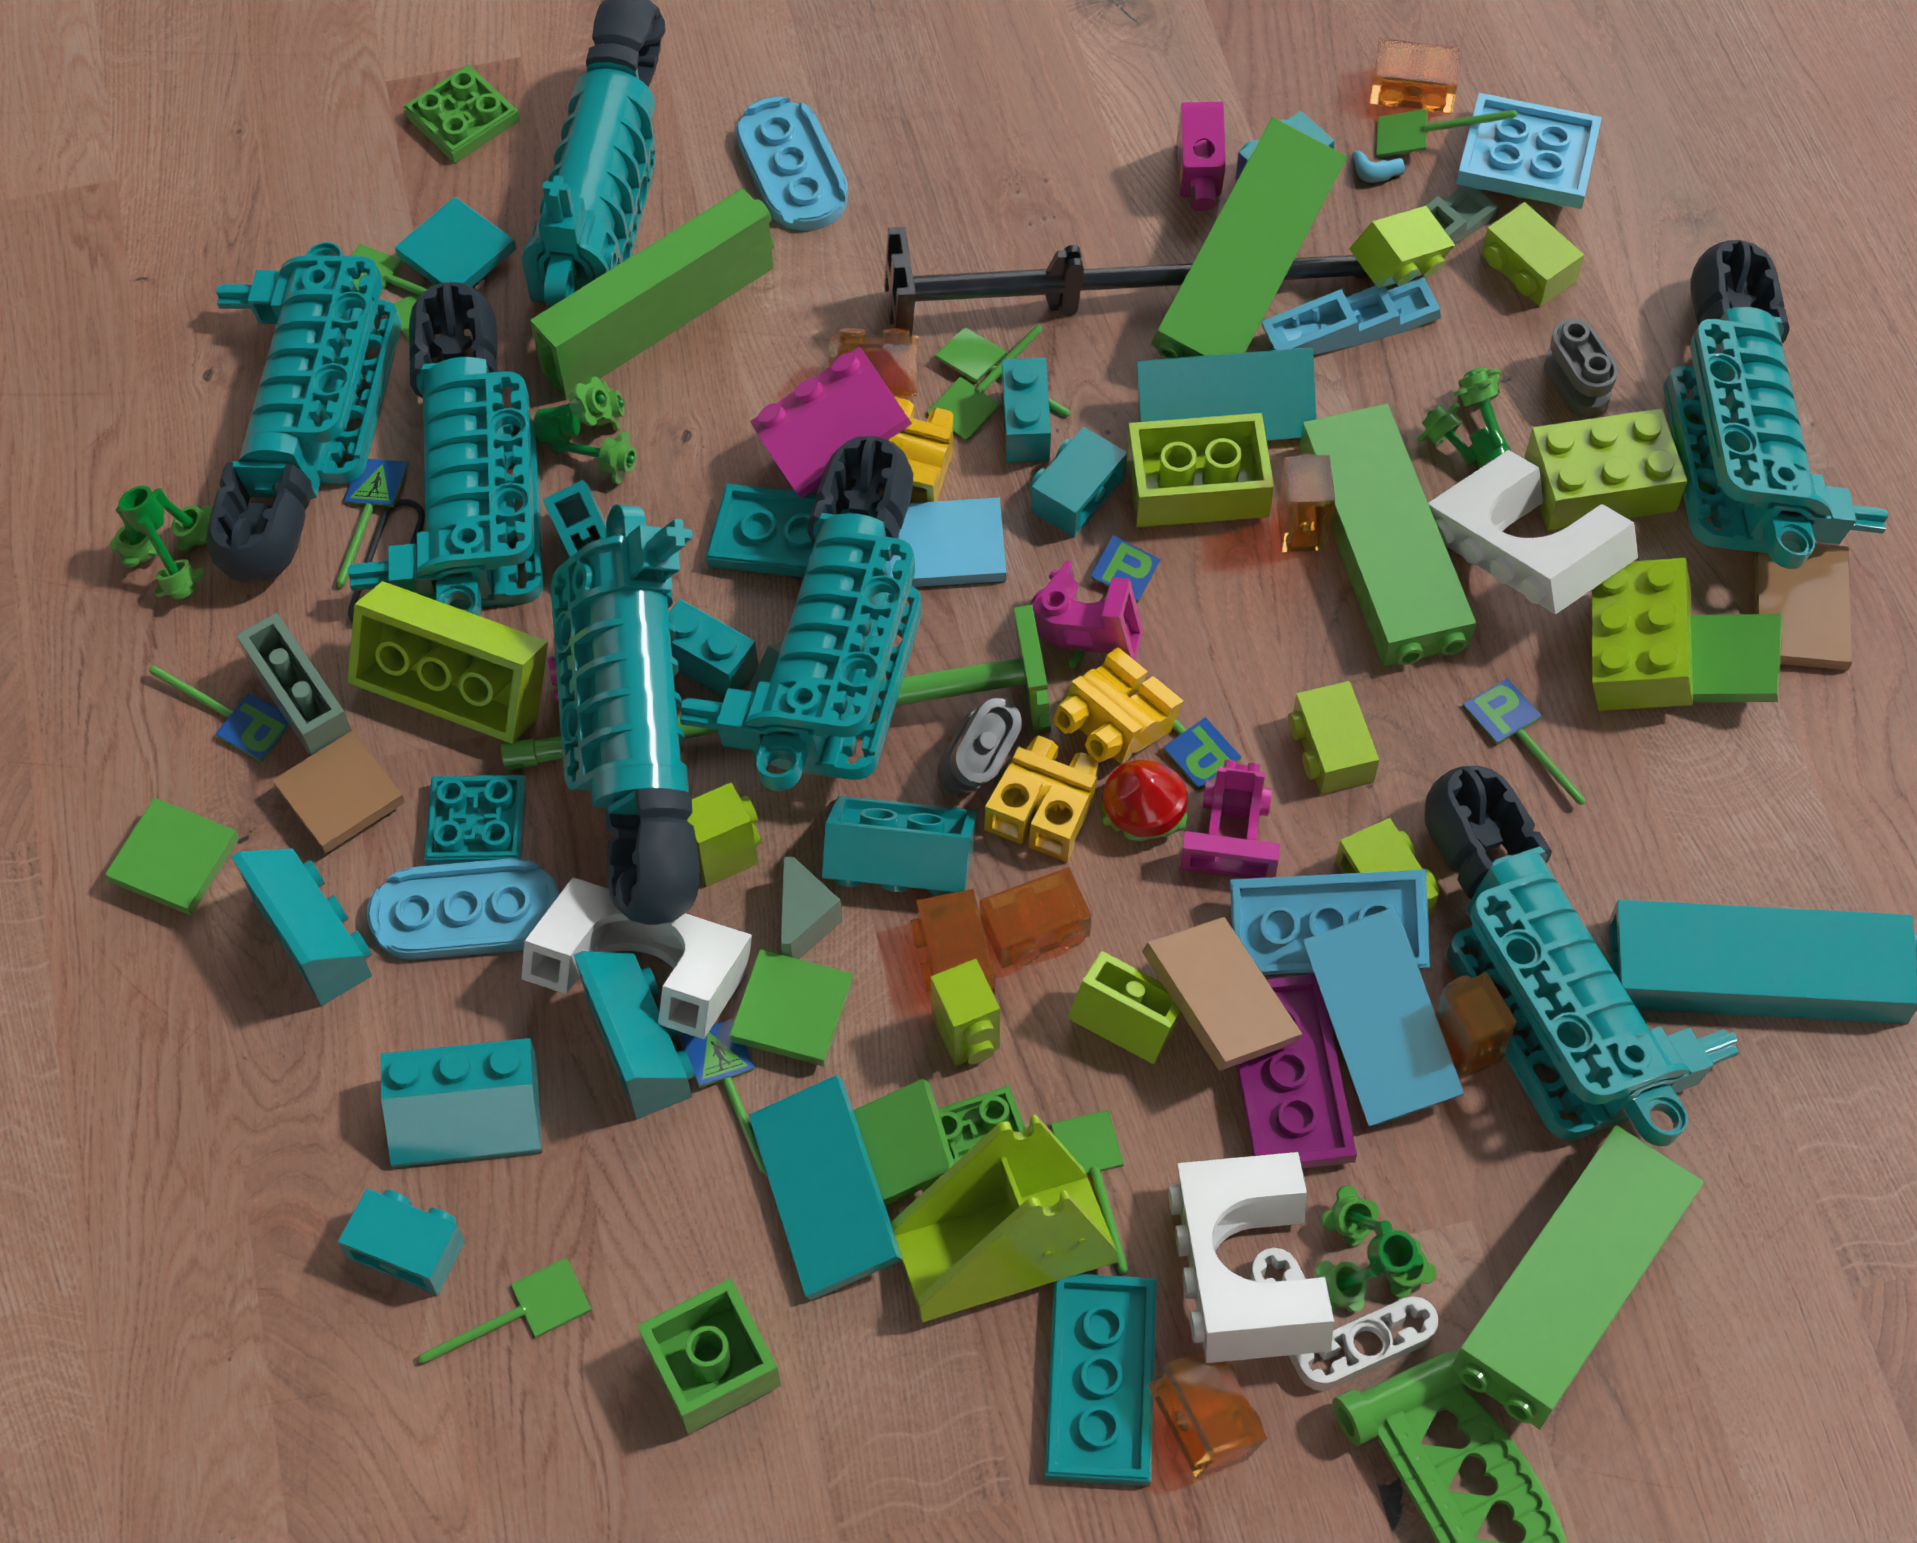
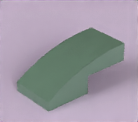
M1464 185L1445 200L1437 196L1425 205L1454 244L1473 234L1498 215V206L1484 193Z

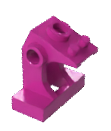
M1066 560L1059 570L1053 569L1049 575L1051 581L1044 589H1040L1031 601L1038 635L1061 649L1109 654L1119 647L1136 661L1143 634V626L1130 579L1112 577L1105 599L1096 603H1084L1075 600L1078 583L1074 580L1071 561Z
M1224 760V766L1217 767L1215 781L1206 780L1202 808L1212 809L1209 834L1185 831L1180 870L1248 879L1276 877L1280 843L1257 841L1259 815L1268 817L1272 788L1263 787L1265 773L1259 772L1260 764L1248 763V765L1236 764V761ZM1220 816L1248 819L1246 839L1219 836Z

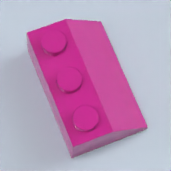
M858 347L851 353L839 356L832 366L814 378L801 382L795 391L779 402L767 405L760 411L757 417L750 421L762 443L800 499L820 486L829 459L845 442L858 436H875L889 440L912 424L861 347Z

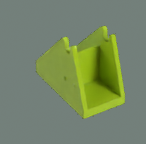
M1037 1115L1030 1117L1028 1128L1018 1132L1013 1131L1010 1123L1007 1121L996 1125L891 1222L903 1259L902 1264L922 1322L1118 1262L1116 1247L1084 1168Z

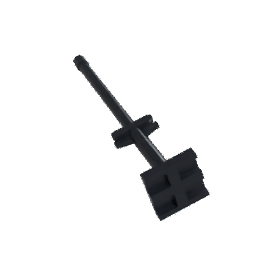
M888 228L884 290L889 292V324L894 325L893 351H911L915 302L1045 295L1050 311H1059L1060 305L1061 313L1065 316H1070L1078 310L1081 291L1181 286L1193 263L1084 269L1080 247L1069 245L1062 251H1056L1047 269L913 276L906 228ZM1354 255L1295 258L1284 280L1352 276L1355 278L1370 277Z

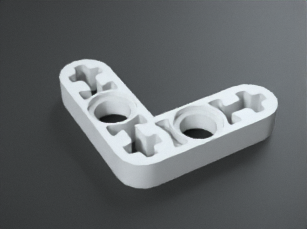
M1269 1248L1259 1253L1253 1262L1250 1278L1251 1281L1276 1282L1273 1278L1266 1280L1263 1278L1267 1264H1272L1276 1270L1282 1268L1286 1270L1282 1281L1306 1279L1294 1257L1289 1252L1280 1248ZM1412 1296L1401 1299L1333 1330L1331 1351L1319 1352V1355L1323 1360H1328L1338 1355L1340 1350L1338 1342H1342L1346 1356L1332 1363L1329 1371L1330 1375L1325 1376L1321 1369L1312 1371L1310 1368L1313 1364L1314 1354L1318 1353L1288 1356L1305 1385L1320 1391L1333 1389L1427 1345L1438 1327V1315L1430 1302L1421 1297ZM1410 1312L1414 1319L1420 1317L1425 1319L1421 1333H1417L1413 1327H1408L1397 1333L1395 1341L1398 1345L1393 1344L1390 1331L1404 1323L1406 1313ZM1384 1321H1388L1389 1328L1385 1325ZM1363 1331L1373 1332L1381 1339V1352L1373 1356L1359 1353L1353 1342L1355 1335ZM1347 1359L1350 1361L1352 1366L1347 1365Z

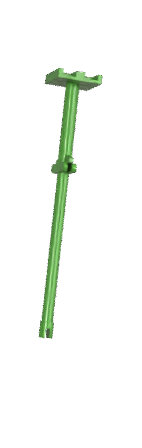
M1027 605L1014 608L1019 658L903 677L895 706L1024 685L1033 733L1050 731L1048 685L1033 606ZM875 710L870 724L877 720L878 712ZM681 716L677 717L678 727L683 729L685 739L719 733L718 730L681 725ZM561 736L539 740L531 738L515 741L513 744L509 742L502 743L501 753L506 771L538 766L542 762L563 759Z

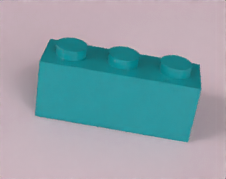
M838 795L825 824L822 878L834 879V883L847 887L859 886L862 882L881 884L883 889L893 892L907 891L909 887L928 889L930 894L940 897H951L956 895L957 892L965 893L970 875L978 810Z
M294 849L239 851L231 856L251 898L321 1006L372 977L365 960L372 956L369 947L358 931L352 934L348 933L342 924L348 920L344 909L334 895L327 899L319 889V887L325 885V882L311 860L303 864Z
M581 951L574 954L585 997L636 1119L691 1098L688 1080L696 1077L686 1050L676 1052L671 1038L678 1035L677 1030L658 1024L660 1011L653 997L659 995L660 991L650 967L641 970L635 954Z
M530 1038L380 1054L381 1102L390 1162L393 1169L542 1153L538 1060Z

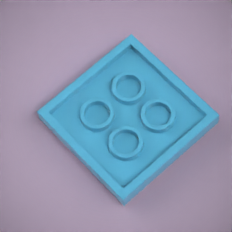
M1479 93L1473 116L1516 110L1518 115L1513 119L1470 125L1456 184L1478 190L1508 194L1517 198H1528L1552 203L1562 207L1582 209L1602 117Z

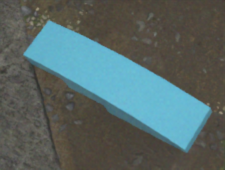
M1423 276L1388 291L1385 287L1378 289L1377 286H1373L1345 297L1342 289L1265 319L1261 323L1273 350L1313 348L1314 355L1358 346L1441 319V309Z

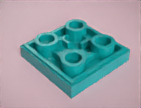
M454 197L394 248L398 258L434 285L444 282H456L473 287L516 250V244L513 238L460 199Z
M525 775L431 776L424 857L426 866L498 859H522L527 791Z

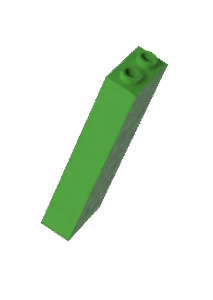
M1271 117L1150 344L1158 349V353L1163 358L1246 352L1348 156Z
M741 188L532 318L530 322L541 371L544 376L567 400L575 384L583 383L585 385L591 377L602 378L774 269L772 256L774 243L770 236L769 226L771 215L765 204L759 199L754 200Z
M1388 403L1303 422L1299 449L1383 667L1397 663L1399 665H1410L1423 657L1440 653L1453 655L1466 647H1470L1476 620Z
M1616 1125L1464 1342L1450 1369L1459 1375L1466 1386L1477 1392H1485L1504 1405L1505 1410L1514 1419L1522 1423H1530L1541 1430L1691 1205L1704 1181Z

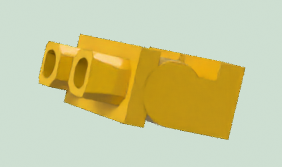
M895 397L912 424L888 441L895 443L905 453L914 474L913 486L927 489V492L924 493L912 490L909 503L938 501L949 463L954 454L953 413L948 410L935 408L931 409L927 422L914 419L915 405L909 400ZM881 488L880 491L882 496H884V488Z
M1117 647L1107 654L1104 664L1097 669L1088 671L1083 677L1079 676L1071 682L1066 698L1057 707L1053 724L1065 734H1071L1077 729L1088 736L1085 743L1087 752L1099 763L1113 757L1122 764L1130 759L1132 753L1141 751L1172 731L1184 701L1154 676L1145 681L1148 671Z
M1038 735L1027 749L1018 747L1015 752L1013 762L1006 769L985 806L984 830L1023 845L1030 831L1029 848L1068 863L1074 849L1076 837L1095 800L1098 761L1091 755L1080 752L1075 753L1069 766L1057 762L1055 759L1058 755V746L1054 741Z

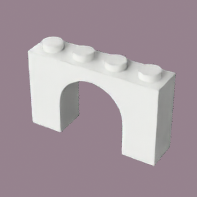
M1510 450L1501 454L1428 503L1445 546L1463 556L1469 564L1477 565L1493 575L1501 584L1511 586L1525 595L1530 602L1539 604L1554 614H1557L1638 558L1634 522L1603 504L1567 528L1552 535L1538 538H1520L1503 533L1502 531L1544 502L1539 467Z
M573 877L524 942L521 979L567 994L579 978L573 956L581 951H638L651 954L667 962L674 969L662 987L658 1024L705 1039L747 973L752 935L686 913L673 922L659 925H645L633 922L614 906L608 888Z
M1299 1153L1177 1163V1184L1168 1185L1171 1215H1180L1182 1225L1175 1227L1178 1256H1187L1189 1267L1183 1268L1184 1293L1186 1299H1195L1197 1311H1190L1191 1334L1193 1343H1203L1206 1363L1331 1351L1334 1318L1325 1277L1279 1282L1251 1281L1227 1269L1215 1253L1218 1246L1225 1239L1242 1230L1304 1224L1307 1191Z

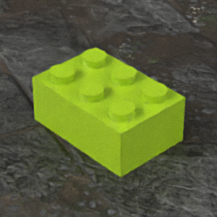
M1662 408L1532 427L1524 456L1525 460L1539 467L1544 500L1539 507L1547 531L1567 528L1601 504L1627 519L1675 512L1678 509L1687 484V478Z
M1262 413L1129 423L1127 461L1136 527L1270 517L1274 483Z
M1686 557L1633 561L1592 589V684L1598 711L1693 705L1691 594Z

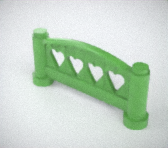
M1459 1351L1452 1353L1442 1352L1362 1392L1351 1389L1333 1398L1332 1404L1336 1419L1343 1433L1354 1446H1360L1374 1438L1378 1439L1437 1543H1504L1476 1538L1491 1506L1497 1503L1504 1504L1511 1510V1522L1517 1524L1524 1534V1539L1521 1543H1568L1555 1509L1527 1459L1499 1423L1466 1391L1459 1375L1450 1369ZM1441 1410H1448L1457 1419L1456 1428L1467 1435L1468 1446L1463 1449L1424 1445L1421 1441L1436 1413ZM1469 1456L1477 1457L1482 1461L1484 1465L1483 1475L1491 1478L1496 1486L1495 1494L1491 1496L1451 1492L1448 1489L1463 1460Z

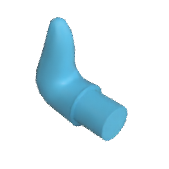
M1355 150L1352 153L1357 175L1365 182L1388 181L1391 177L1405 173V164L1401 158L1371 162L1361 151Z

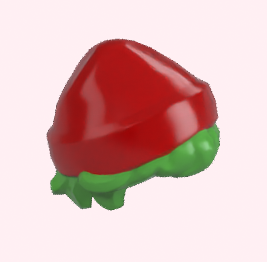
M1134 760L1119 766L1106 781L1101 800L1102 822L1106 826H1112L1117 833L1123 831L1126 839L1144 841L1167 837L1185 828L1188 816V792L1181 777L1169 767L1150 760Z

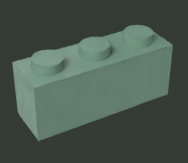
M278 613L236 635L249 666L310 756L351 731L344 710Z

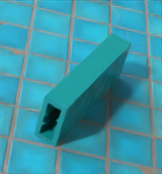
M1617 900L1609 919L1611 968L1637 1010L1908 1024L1917 1011V933H1914L1913 916L1909 914Z

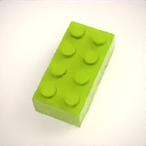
M382 581L354 604L347 683L513 744L538 720L548 641Z

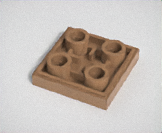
M353 730L272 780L278 792L325 854L405 803L402 793Z

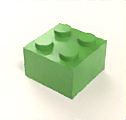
M732 1278L637 1325L642 1343L687 1434L781 1386L778 1367Z

